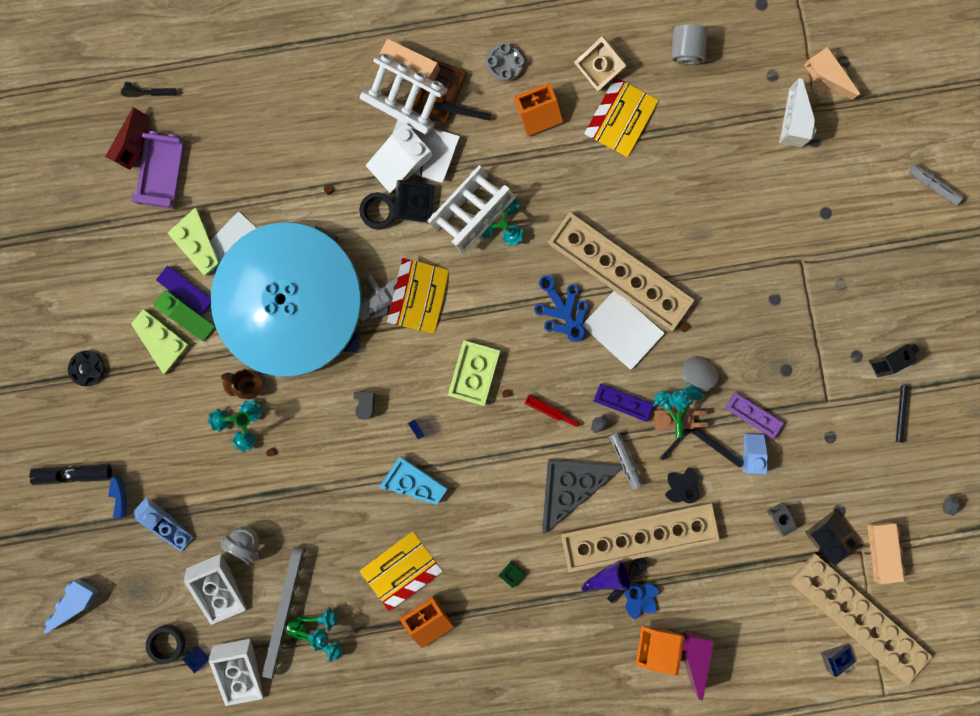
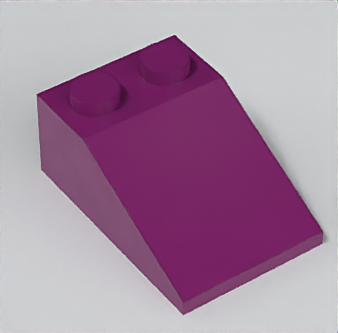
M684 630L682 655L692 690L699 700H703L714 641L707 634Z

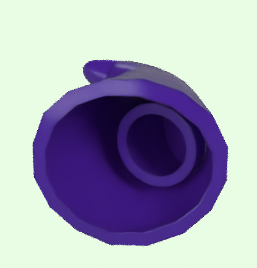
M621 560L609 565L589 578L582 585L581 590L583 592L594 589L630 590V580L625 565Z

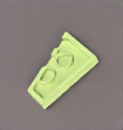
M194 208L167 233L200 272L207 276L220 262L213 244L207 235L206 227L200 218L199 210Z
M145 309L131 323L162 373L166 375L188 348L189 344Z

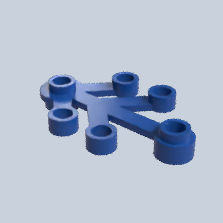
M549 275L541 277L539 287L543 291H547L558 310L545 307L543 304H537L534 308L535 314L538 316L544 314L564 319L567 326L558 325L554 321L548 320L544 324V329L547 332L556 331L567 334L569 340L573 342L581 341L586 334L582 322L585 311L588 309V303L583 300L577 303L578 313L574 322L570 315L575 295L578 293V287L575 284L567 287L568 295L564 306L553 288L554 279ZM548 280L550 286L544 287L543 281ZM570 287H575L576 292L574 294L569 292ZM580 303H584L586 305V308L584 310H581L579 308ZM538 306L543 307L544 311L542 313L536 311ZM549 322L553 324V329L551 330L546 327V324ZM574 329L579 330L578 336L572 334Z

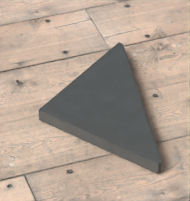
M548 459L542 534L548 532L549 529L561 521L576 506L581 504L596 489L621 470L622 466Z

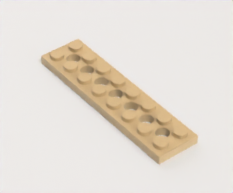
M571 212L568 213L547 243L671 332L694 302V299ZM577 234L579 242L576 244L570 243L568 240L569 235ZM592 245L595 249L594 254L587 255L584 252V247ZM601 256H608L610 258L608 266L601 265ZM617 267H623L626 270L624 277L616 275L615 270ZM632 278H639L641 280L639 288H634L631 285ZM648 289L656 290L657 296L655 299L647 297ZM664 300L672 302L671 310L663 308L662 303Z
M712 503L561 533L568 572L613 564L619 560L623 562L720 542ZM694 521L701 522L702 526L699 531L692 530L691 525ZM678 524L681 525L683 528L682 533L674 535L673 527ZM658 528L664 531V536L661 539L654 537V531ZM639 532L645 534V540L642 543L635 541V535ZM619 536L626 538V544L623 547L616 545V539ZM600 540H605L608 544L607 548L603 551L597 548V543ZM581 544L588 545L589 551L586 554L578 552V547Z
M815 553L812 554L789 581L790 584L907 686L933 657ZM815 576L821 577V583L818 586L812 584V579ZM833 588L836 591V595L834 598L829 599L827 591ZM845 601L850 603L848 611H842L841 605ZM859 614L865 616V621L862 624L856 623V617ZM873 627H878L880 631L876 637H872L870 634ZM888 640H893L894 647L887 650L885 643ZM902 653H908V660L902 663L900 661V655Z

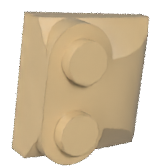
M604 36L600 37L574 62L598 92L628 66L623 57Z

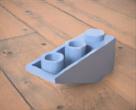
M148 497L134 510L136 521L179 551H182L194 538L170 514Z
M80 578L73 582L70 581L65 588V596L59 599L55 605L57 610L54 615L47 619L45 623L47 627L44 633L54 630L90 607L99 589Z

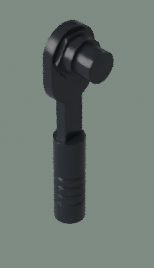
M125 82L121 89V95L125 97H139L140 95L176 96V88L139 90L133 88L131 82Z
M637 558L631 564L628 574L630 581L634 576L641 575L647 569V562L644 558ZM614 590L607 600L613 604L624 590Z

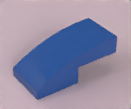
M111 477L108 497L116 498L113 517L123 518L127 514L125 486L121 477Z

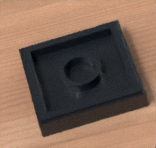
M397 180L393 219L428 223L432 216L435 185Z

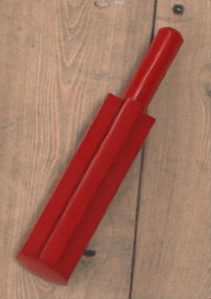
M530 394L524 404L557 421L561 419L574 427L579 425V422L563 415V411Z

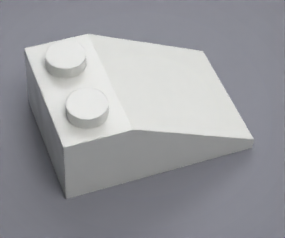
M799 78L789 88L779 143L802 148L814 138L816 127H814L815 119L804 81Z
M404 123L387 139L366 164V167L391 194L396 190L397 180L406 181L428 162L433 155L412 129Z
M222 554L186 568L184 583L211 625L246 611V606L232 572Z
M246 639L212 646L209 663L225 706L263 699L256 655L251 640Z

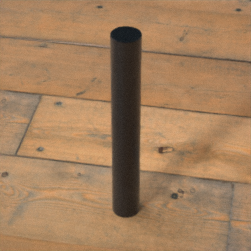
M435 102L434 105L435 110L488 121L491 119V113L439 102Z
M901 385L895 441L900 443L904 442L908 385Z
M696 428L692 434L737 467H741L744 461L700 429Z

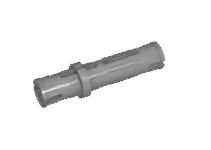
M915 164L910 169L909 175L915 177L922 182L921 185L929 187L954 206H957L962 201V195L934 177L935 174L932 172L928 173L918 164Z
M618 432L609 436L621 462L622 472L626 474L632 490L644 485L637 472L638 467L634 465L621 433Z

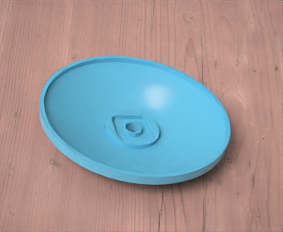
M288 222L274 223L250 231L235 242L226 252L213 279L211 310L215 327L223 343L245 365L261 373L273 376L304 375L329 364L346 348L352 339L361 314V285L350 257L334 239L307 225ZM279 294H284L286 297L285 303L282 305L277 302Z

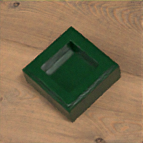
M510 561L498 576L514 588L525 575V572Z

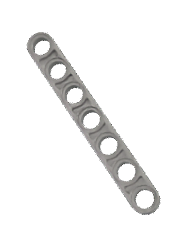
M294 546L291 553L262 677L273 679L304 548Z

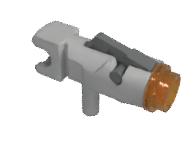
M372 274L365 278L373 291L369 297L362 299L360 324L388 313V306L392 304L398 278L389 282L381 289Z

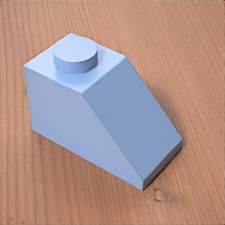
M744 434L742 472L767 474V449L764 435Z

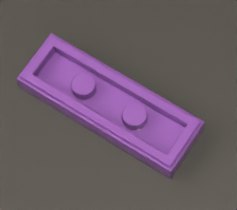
M734 392L724 408L772 439H775L784 422Z

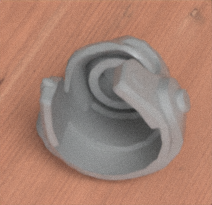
M241 526L234 529L230 535H226L220 541V547L226 554H232L245 561L246 564L254 563L260 557L258 551L259 536L252 528Z

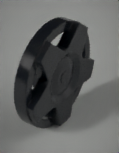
M80 351L70 359L67 371L71 380L77 385L93 386L102 379L105 366L102 358L97 353ZM85 354H91L93 356L87 358ZM98 363L100 364V371L96 368ZM89 378L95 379L94 381L88 383Z

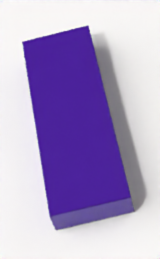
M168 265L156 279L157 282L201 316L211 305L210 297Z
M599 384L593 402L645 422L648 421L653 408V404L603 384Z

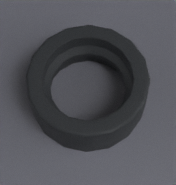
M375 192L365 196L362 200L359 212L365 225L375 230H382L391 226L395 220L393 219L394 203L389 196L384 193ZM375 200H381L389 207L388 217L382 222H373L367 216V207Z
M162 625L148 635L146 640L148 656L159 664H168L175 661L185 648L183 632L173 625ZM162 633L171 634L177 642L176 650L170 655H161L155 648V639Z

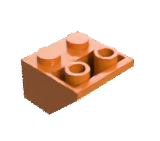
M550 82L514 96L513 102L527 137L563 123L558 102Z
M434 594L400 617V621L409 635L421 648L454 628V625Z
M641 626L636 665L647 670L679 675L684 636L661 627Z

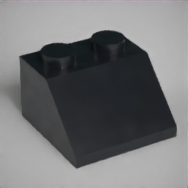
M836 509L805 532L825 560L833 566L849 556L860 541Z

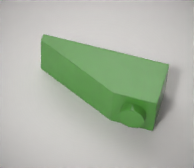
M164 290L153 304L203 342L215 328L212 323L168 290Z

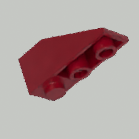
M132 107L105 157L131 170L140 153L144 139L142 135L146 132L149 116Z

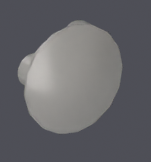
M506 42L492 48L487 55V70L497 80H513L519 76L523 69L524 58L517 48Z
M691 357L683 364V380L699 387L702 391H709L718 382L719 375L717 369L706 359Z

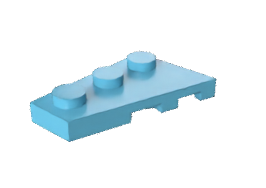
M402 456L398 458L379 487L435 505L438 504L448 487Z

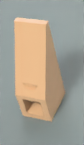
M828 47L804 64L812 78L822 85L851 100L860 94L857 84L850 80L847 70L838 63L836 54L829 50Z

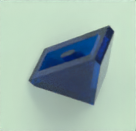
M849 643L821 652L826 670L834 677L841 675L856 662Z

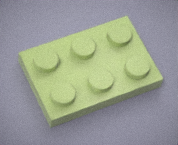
M463 340L448 396L485 406L500 350Z

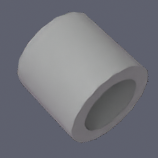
M693 24L675 26L672 37V61L681 65H697L706 60L707 28Z

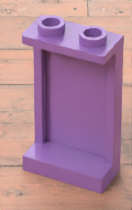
M149 131V134L143 133L142 137L145 139L137 192L132 194L131 201L140 205L175 209L185 142L179 138L180 136L168 134L167 137L161 136V133Z

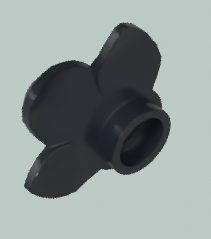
M688 467L683 476L678 473L668 474L667 481L671 489L665 493V496L670 501L675 503L684 501L691 504L698 500L699 490L697 485L699 479L693 469ZM688 490H691L693 493L691 497L686 496Z

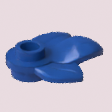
M630 583V590L624 591L627 598L625 608L628 614L636 620L641 611L655 613L656 604L653 597L659 593L658 589L651 584L640 585L638 583ZM632 589L637 590V594L634 596L631 595Z

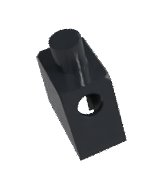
M907 343L896 346L870 359L869 363L877 377L892 375L916 362L917 358L915 355L919 354L920 350L915 343L911 345Z

